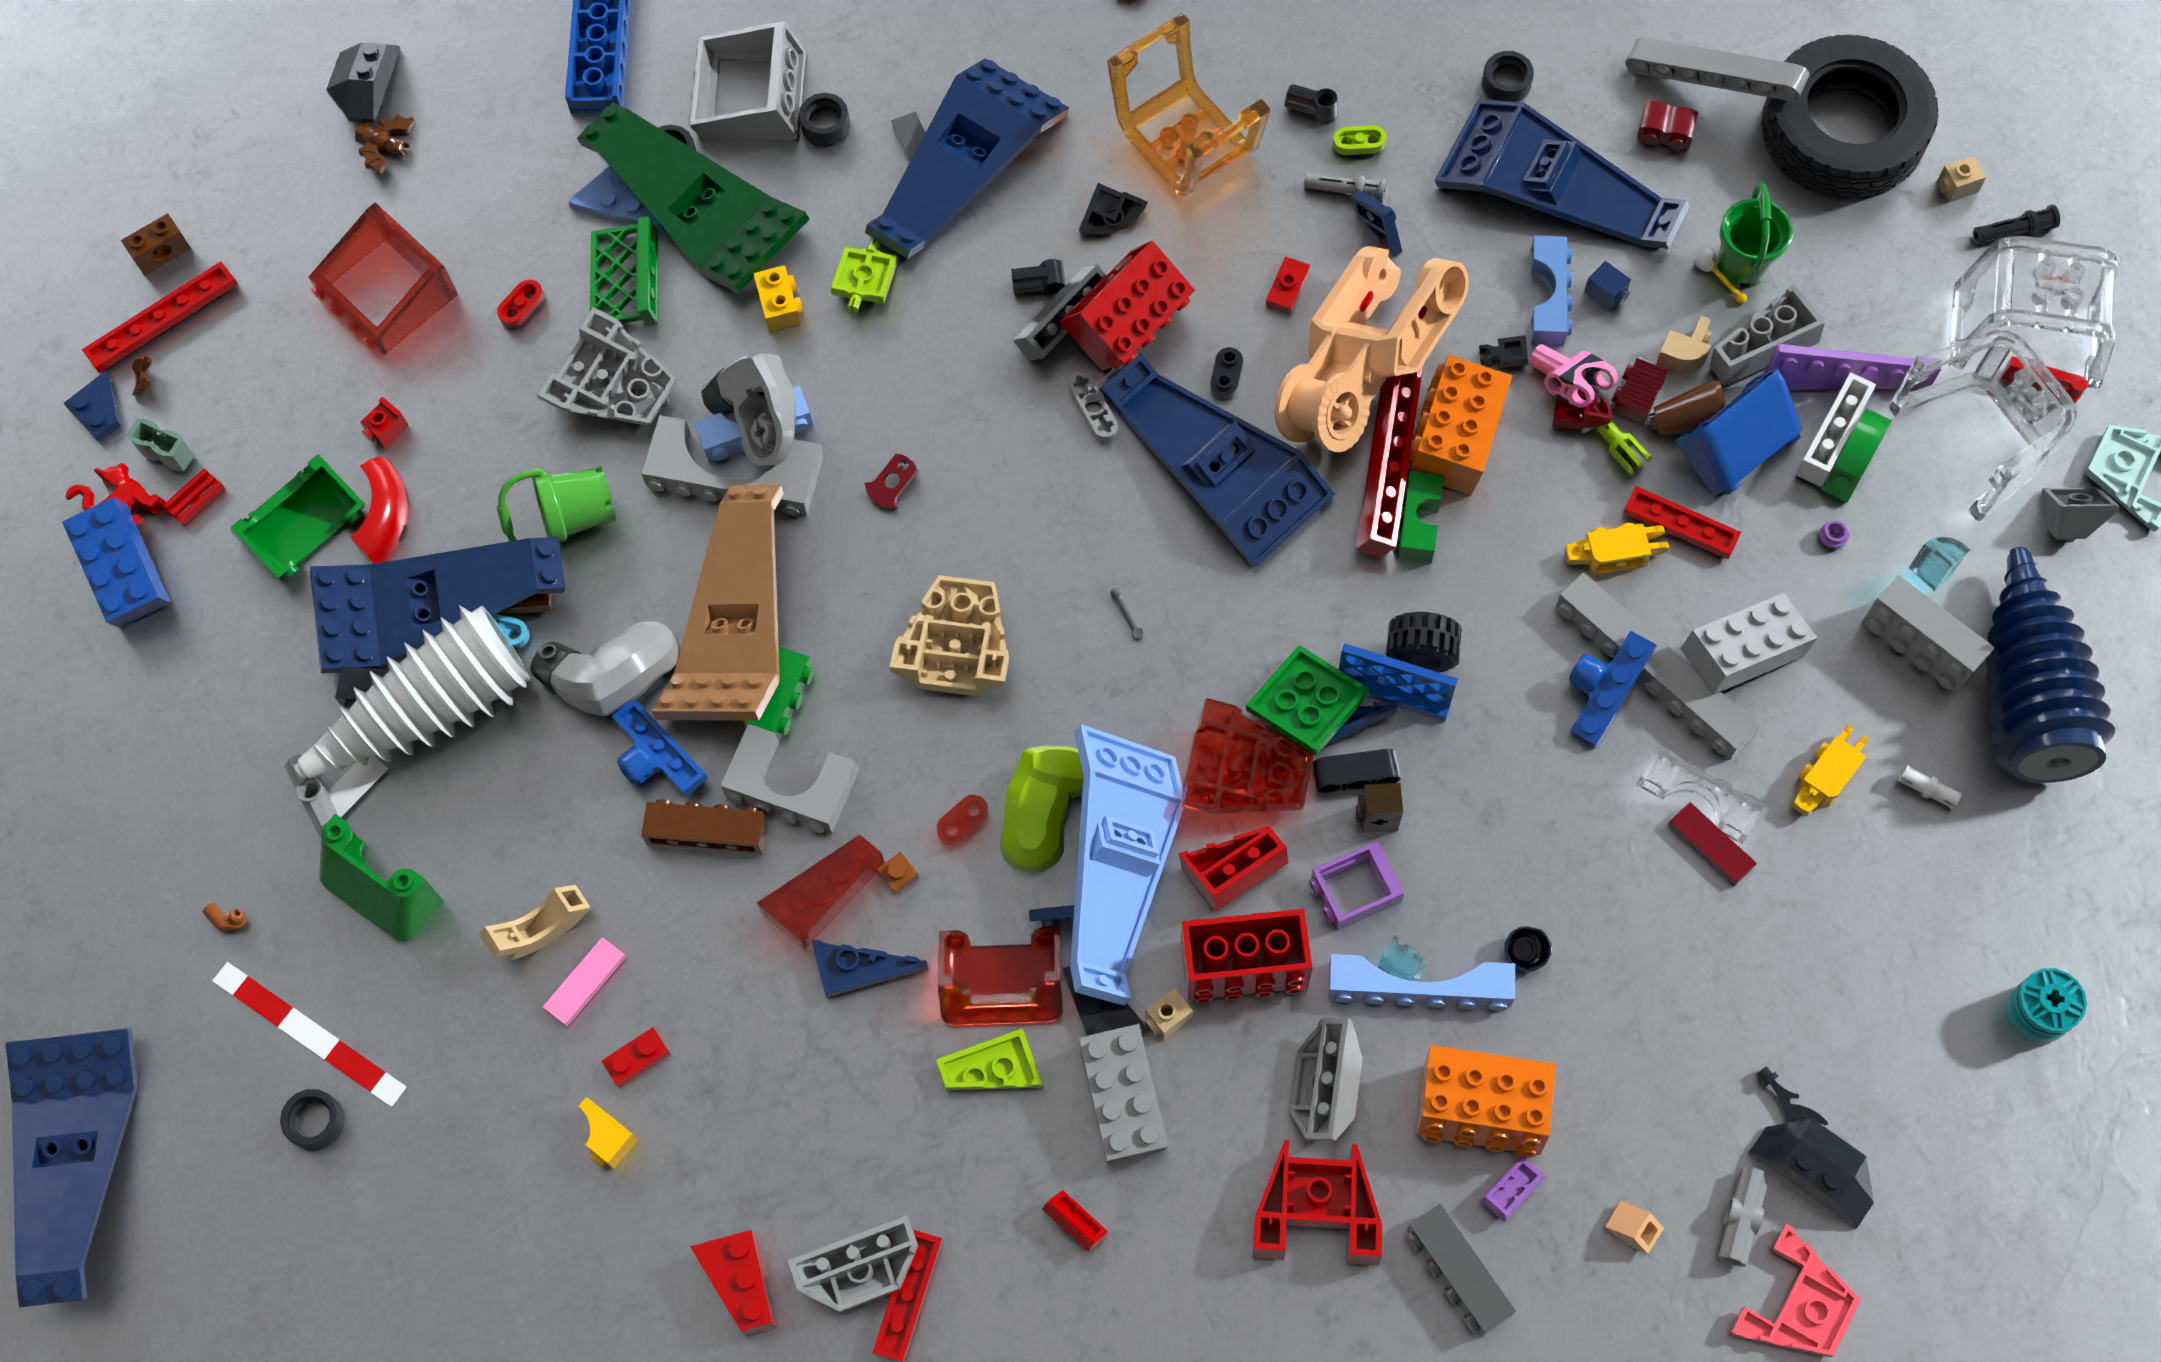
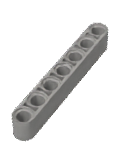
M1638 38L1625 61L1626 67L1638 74L1787 101L1799 99L1810 75L1805 67L1798 64L1649 38Z

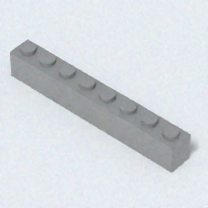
M1584 572L1559 595L1556 606L1561 615L1568 620L1574 621L1580 627L1581 632L1586 637L1593 638L1599 643L1604 653L1609 657L1614 658L1630 631L1655 643L1657 647L1638 679L1645 684L1646 689L1652 695L1659 696L1666 702L1667 707L1673 714L1683 717L1696 734L1703 735L1708 739L1716 752L1732 759L1754 737L1760 727L1754 720L1723 693L1718 692L1713 695L1691 665Z

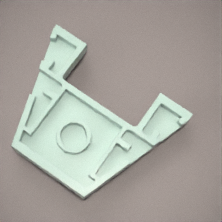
M2109 424L2085 474L2149 529L2156 532L2161 525V503L2142 495L2141 492L2159 453H2161V436L2148 434L2146 430Z

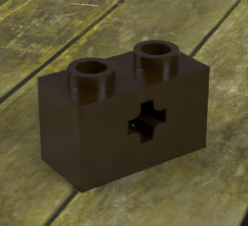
M1401 783L1364 785L1363 794L1358 795V805L1355 808L1356 822L1362 823L1363 833L1398 831L1403 814Z

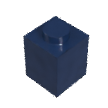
M1604 261L1588 278L1584 293L1610 311L1616 304L1621 305L1630 294L1628 288L1631 279L1610 263Z

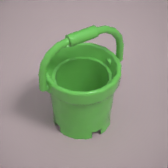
M601 466L553 475L543 472L541 468L521 472L510 477L502 485L498 495V506L496 509L502 532L506 534L509 541L517 539L513 534L514 528L508 505L505 504L506 494L514 483L531 477L547 537H558L559 547H561L562 542L567 540L568 536L616 521L614 508L611 509L610 506L612 500L610 490Z

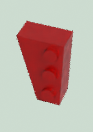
M1270 826L1233 836V840L1215 844L1213 842L1207 844L1206 848L1188 853V850L1179 853L1181 869L1215 912L1289 863L1286 845Z
M752 1230L690 1246L738 1328L746 1337L777 1329L758 1238Z

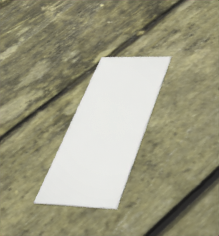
M376 757L368 758L367 766L356 762L328 790L339 817H342L389 769Z

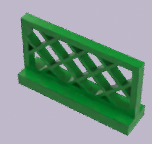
M649 216L638 218V224L591 231L590 311L593 307L601 310L607 305L612 309L608 315L617 319L621 324L644 320L647 325L657 323L658 230ZM636 233V239L629 246L622 242L628 234ZM610 237L613 240L604 250L599 248V239ZM620 245L626 250L615 260L610 256V253ZM632 254L636 257V262L627 269L622 264ZM607 258L612 262V265L604 273H601L598 270V266ZM620 268L625 274L615 283L609 277ZM632 277L636 280V285L628 293L622 286ZM605 282H608L612 285V288L602 297L598 294V289ZM619 291L625 297L614 306L609 300ZM630 301H633L636 304V312L624 314L622 312L624 307Z

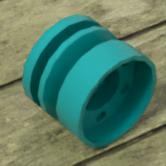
M2042 968L2031 973L2007 996L2004 1007L2006 1020L2013 1032L2023 1040L2034 1044H2049L2060 1039L2083 1019L2087 1008L2085 991L2079 981L2069 973L2056 968Z

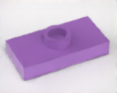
M1520 1156L1480 1201L1505 1222L1546 1176L1524 1156Z

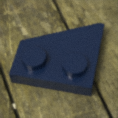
M1360 190L1353 194L1352 200L1357 218L1370 229L1371 233L1378 240L1384 237L1388 241L1389 253L1395 257L1403 250L1395 223L1396 214L1393 209L1383 205L1373 196H1368Z

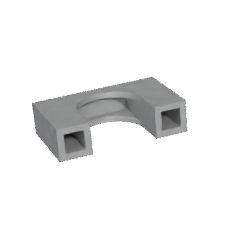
M748 724L720 785L726 796L725 798L735 804L741 805L742 802L753 805L752 807L760 809L764 814H769V812L780 815L779 817L782 820L795 824L796 821L807 824V828L817 833H823V831L833 833L859 773L856 761L829 752L812 787L794 796L777 794L769 789L765 783L767 769L779 745L776 734Z

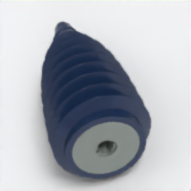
M2015 547L2009 551L2007 557V573L2004 578L2006 587L2000 593L1999 601L2001 604L1993 612L1992 621L1994 625L1988 632L1987 637L1988 643L1995 647L1986 659L1987 664L1990 666L1986 673V681L1990 686L1987 700L1992 707L1989 712V720L1994 727L1991 734L1992 741L1997 747L1994 756L2001 768L2024 781L2055 783L2073 780L2094 772L2104 764L2106 760L2104 744L2108 743L2115 734V727L2107 721L2111 709L2107 703L2101 701L2106 691L2105 687L2096 681L2100 674L2098 666L2089 661L2093 655V650L2089 645L2081 642L2085 632L2080 626L2070 623L2074 618V612L2068 607L2056 605L2060 602L2061 596L2057 592L2048 590L2046 586L2048 581L2039 573L2036 567L2037 563L2034 562L2031 552L2026 547Z

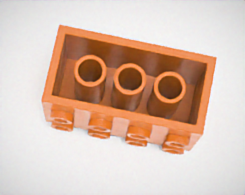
M1452 355L1447 356L1444 364L1439 363L1429 385V394L1424 402L1420 414L1421 419L1413 436L1414 442L1410 451V467L1407 475H1409L1410 471L1444 475L1442 486L1472 495L1484 472L1513 375Z
M1430 1045L1423 1066L1416 1136L1423 1137L1425 1141L1438 1143L1442 1140L1452 1141L1460 1147L1484 1146L1492 1152L1517 1151L1518 1155L1524 1157L1541 1155L1550 1136L1556 1064Z

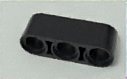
M1394 749L1327 756L1312 762L1318 793L1325 794L1364 789V785L1397 783L1401 780L1397 755Z

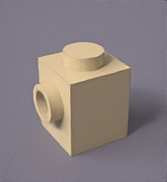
M1975 156L1945 165L1937 181L1940 191L1945 193L1947 199L1951 202L1978 193L1987 177Z
M1173 988L1145 1009L1147 1020L1144 1022L1154 1036L1159 1034L1163 1040H1166L1193 1019V1010L1177 990Z

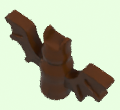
M397 114L396 117L390 120L379 118V126L377 128H372L367 123L361 122L355 131V141L365 145L359 149V154L366 159L364 162L366 169L371 168L375 170L379 176L387 167V160L378 151L387 150L391 154H397L401 157L405 156L403 151L405 148L411 147L410 143L389 135L408 134L415 125L413 117L403 118Z

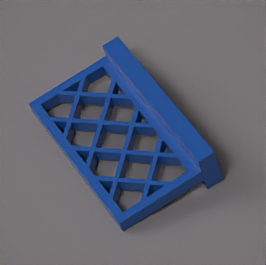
M1345 643L1341 651L1338 669L1368 687L1369 698L1386 703H1395L1397 707L1441 721L1446 720L1458 681L1457 678Z

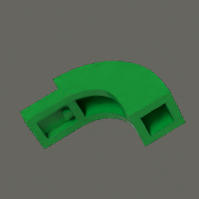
M1868 408L1865 409L1822 488L1823 491L1848 503L1892 420Z

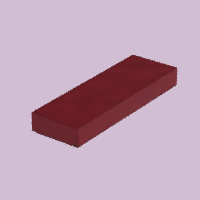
M1691 802L1668 823L1670 827L1734 886L1757 865L1746 852Z

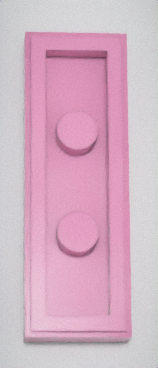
M602 937L542 1007L568 1027L626 959V955Z

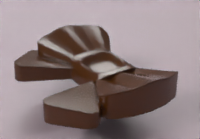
M145 356L144 359H136L132 365V369L136 374L133 396H141L150 384V378L145 377V372L152 363V359L148 356Z

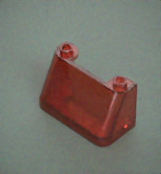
M1060 926L1038 928L1031 934V944L971 946L969 936L962 931H939L937 986L942 1020L950 1025L1051 1022L1059 1019L1063 1012Z

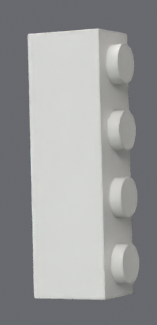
M1850 372L1804 457L1796 476L1819 487L1823 486L1876 384Z

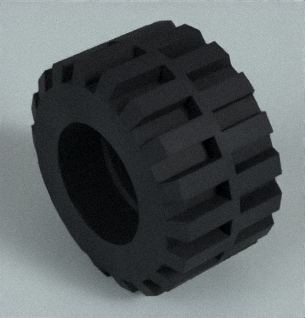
M1409 612L1397 615L1389 623L1386 656L1438 673L1453 669L1459 664L1461 625L1450 617L1433 612Z

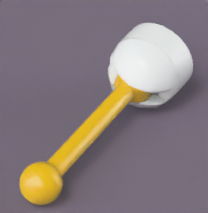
M1710 247L1695 258L1693 263L1704 272L1713 271L1736 296V301L1739 304H1744L1747 301L1746 294L1740 293L1717 268L1718 258Z

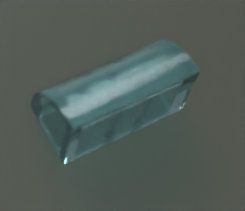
M1933 538L1924 543L1909 569L1935 591L1956 572L1970 552V549L1962 542L1953 538Z

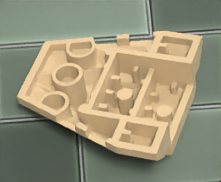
M938 575L921 601L922 607L916 616L912 615L908 621L909 627L906 632L895 641L889 666L890 671L903 679L913 680L914 685L923 690L979 696L982 694L983 689L994 690L1004 686L1009 666V653L1006 648L1004 627H1002L995 582Z

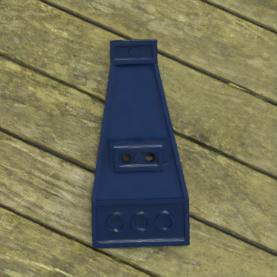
M1478 99L1434 180L1438 188L1486 192L1644 247L1669 249L1689 209L1687 200L1661 198L1524 102Z
M1142 353L1138 354L1131 363L1124 366L1099 388L1100 392L1218 524L1253 568L1262 563L1335 495L1300 450L1159 375ZM1231 444L1235 446V454H1232L1229 450ZM1211 462L1216 465L1215 472L1210 470L1209 465Z
M558 537L520 539L369 565L311 566L310 579L320 673H340L342 666L385 669L389 667L387 656L396 662L407 657L404 642L415 649H419L425 644L422 629L435 637L443 631L441 617L451 624L461 619L459 605L470 612L483 606L492 616L534 594L564 593L566 587ZM421 588L424 592L418 593L415 589ZM423 613L427 618H420L418 614Z
M131 1027L15 1040L5 1043L12 1099L15 1276L19 1308L80 1301L87 1298L84 1264L138 1089ZM81 1139H84V1140L87 1141V1143H88V1148H87V1149H83V1148L81 1147V1145H80ZM50 1143H54L57 1146L56 1153L50 1150Z

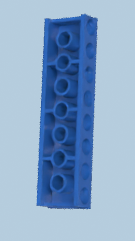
M573 0L565 99L570 114L602 113L611 103L623 107L630 0Z

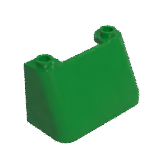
M319 454L307 463L308 465L303 469L304 472L300 470L293 479L255 511H251L248 514V519L241 518L230 527L232 534L278 580L282 577L286 580L291 578L300 570L297 565L348 521L352 525L364 515L362 509L365 507V503Z
M334 814L322 829L319 873L321 884L394 940L399 942L411 940L444 900L426 879L411 869H400L388 881H385L367 868L368 863L363 859L361 853L367 844L356 836L352 831V827L345 820Z

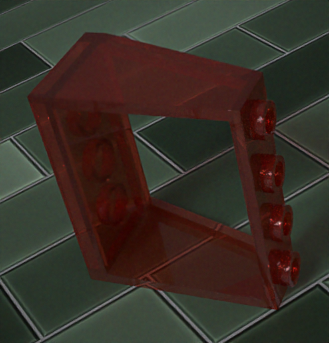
M376 202L365 210L308 276L313 285L312 293L321 302L326 300L329 303V309L336 317L340 318L343 316L346 319L345 324L354 334L361 333L364 336L362 340L372 351L377 349L384 356L458 296L445 266ZM386 241L422 276L380 325L376 327L332 284Z

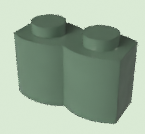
M137 419L126 434L144 457L154 461H161L167 468L174 471H185L195 456L180 435L170 430H160L155 423L146 419Z

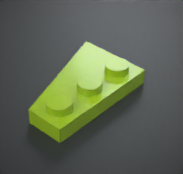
M1023 1028L936 1059L947 1091L1043 1088V1083Z

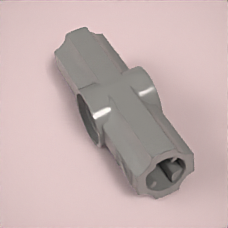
M297 754L289 758L284 767L296 789V796L303 803L318 835L321 837L322 829L334 814L338 815L331 801L330 793L325 789L319 776L312 779L308 777L305 780L300 777L294 765L298 763V759L302 755Z
M1743 1167L1741 1169L1734 1198L1730 1200L1725 1214L1724 1225H1726L1718 1258L1733 1266L1745 1267L1747 1265L1754 1235H1757L1764 1215L1762 1204L1770 1175L1754 1167Z

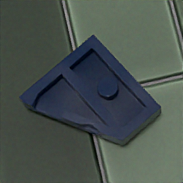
M104 371L63 403L98 442H101L121 426L120 417L116 411V396L113 394L111 385L113 380L107 371Z
M1075 905L1030 909L1029 920L1030 922L1041 921V927L1059 926V920L1068 919V924H1073Z

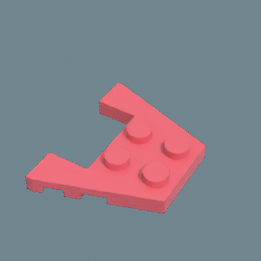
M1785 1224L1771 1251L1801 1267V1270L1775 1322L1772 1323L1752 1310L1743 1307L1729 1334L1735 1337L1831 1358L1834 1356L1861 1299L1831 1268L1829 1269L1816 1256V1252L1795 1234L1796 1231L1790 1225Z

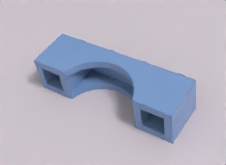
M1534 235L1531 246V274L1542 278L1549 285L1552 292V297L1548 301L1534 306L1531 317V344L1564 346L1566 336L1572 333V319H1568V311H1571L1572 295H1567V288H1570L1572 283V271H1567V264L1571 263L1572 248H1567V237Z

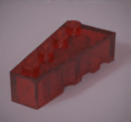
M858 835L756 904L762 915L805 951L812 943V940H815L874 877L877 873V868L885 863L882 852L864 837Z

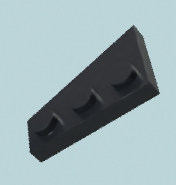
M1070 966L1062 968L1086 1036L1136 1024L1140 1025L1142 1037L1151 1034L1150 1030L1128 1003L1124 1006L1075 992Z

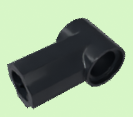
M1295 84L1289 86L1284 102L1286 108L1314 115L1316 120L1321 123H1331L1336 119L1338 114V97L1334 90L1323 88L1316 91Z
M1058 259L1045 260L1040 266L1011 269L1014 294L1043 291V293L1048 295H1056L1066 285L1064 264Z

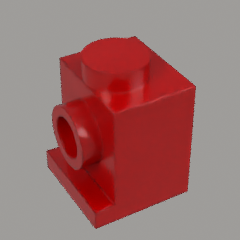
M381 397L379 399L380 403L360 423L364 428L361 432L370 442L374 443L377 441L383 447H386L409 425L403 414L384 397Z

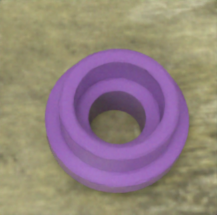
M1835 520L1829 521L1821 527L1819 537L1825 546L1836 549L1846 544L1849 532L1844 523ZM1829 533L1836 534L1838 539L1831 537Z

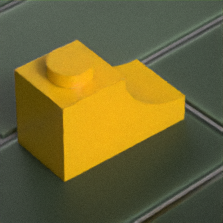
M586 1097L578 1107L585 1113L590 1125L589 1140L585 1143L592 1151L588 1157L602 1168L605 1164H608L611 1168L615 1169L638 1139Z

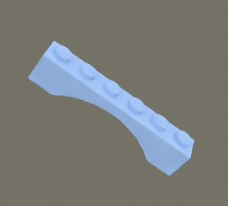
M1331 954L1329 961L1328 998H1335V1001L1341 1003L1353 1002L1354 999H1365L1366 1003L1383 1004L1384 1001H1396V1004L1401 1006H1412L1415 1002L1427 1003L1429 1007L1435 1008L1444 1007L1446 1004H1458V1008L1474 1009L1476 1005L1488 1006L1490 1010L1503 1011L1507 1007H1511L1515 1000V964L1483 962L1474 970L1457 978L1441 982H1416L1387 974L1373 966L1363 956Z

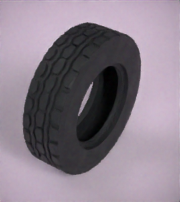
M1850 34L1828 36L1811 41L1787 57V60L1784 62L1801 65L1809 71L1810 75L1799 99L1796 101L1767 97L1761 121L1764 141L1767 142L1766 146L1771 156L1774 157L1775 162L1783 171L1787 172V175L1802 183L1803 186L1823 194L1859 198L1890 190L1891 187H1896L1913 173L1933 137L1939 116L1938 99L1935 97L1936 92L1932 82L1929 81L1927 74L1914 59L1906 55L1899 48L1887 44V42L1876 38H1869L1868 36ZM1843 88L1859 91L1874 99L1884 109L1890 122L1891 132L1877 141L1864 144H1852L1836 140L1824 133L1814 123L1809 114L1807 101L1816 94L1830 89Z

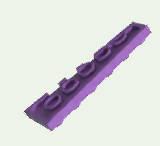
M1778 344L1764 373L1778 369L1785 379L1788 390H1841L1850 372L1876 384L1874 389H1927L1933 385L1941 371V365L1939 361Z

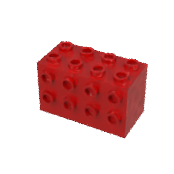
M1152 240L1130 250L1059 323L1101 371L1110 368L1115 370L1122 364L1127 366L1137 357L1135 352L1140 346L1144 348L1155 338L1153 333L1158 328L1163 329L1173 320L1171 315L1176 310L1180 311L1189 304L1191 300L1188 297L1195 289Z
M1305 909L1182 921L1181 946L1188 1000H1195V1003H1208L1217 997H1225L1226 1000H1238L1243 998L1245 994L1267 997L1273 995L1274 991L1286 990L1287 994H1296L1303 992L1304 988H1309L1313 967Z

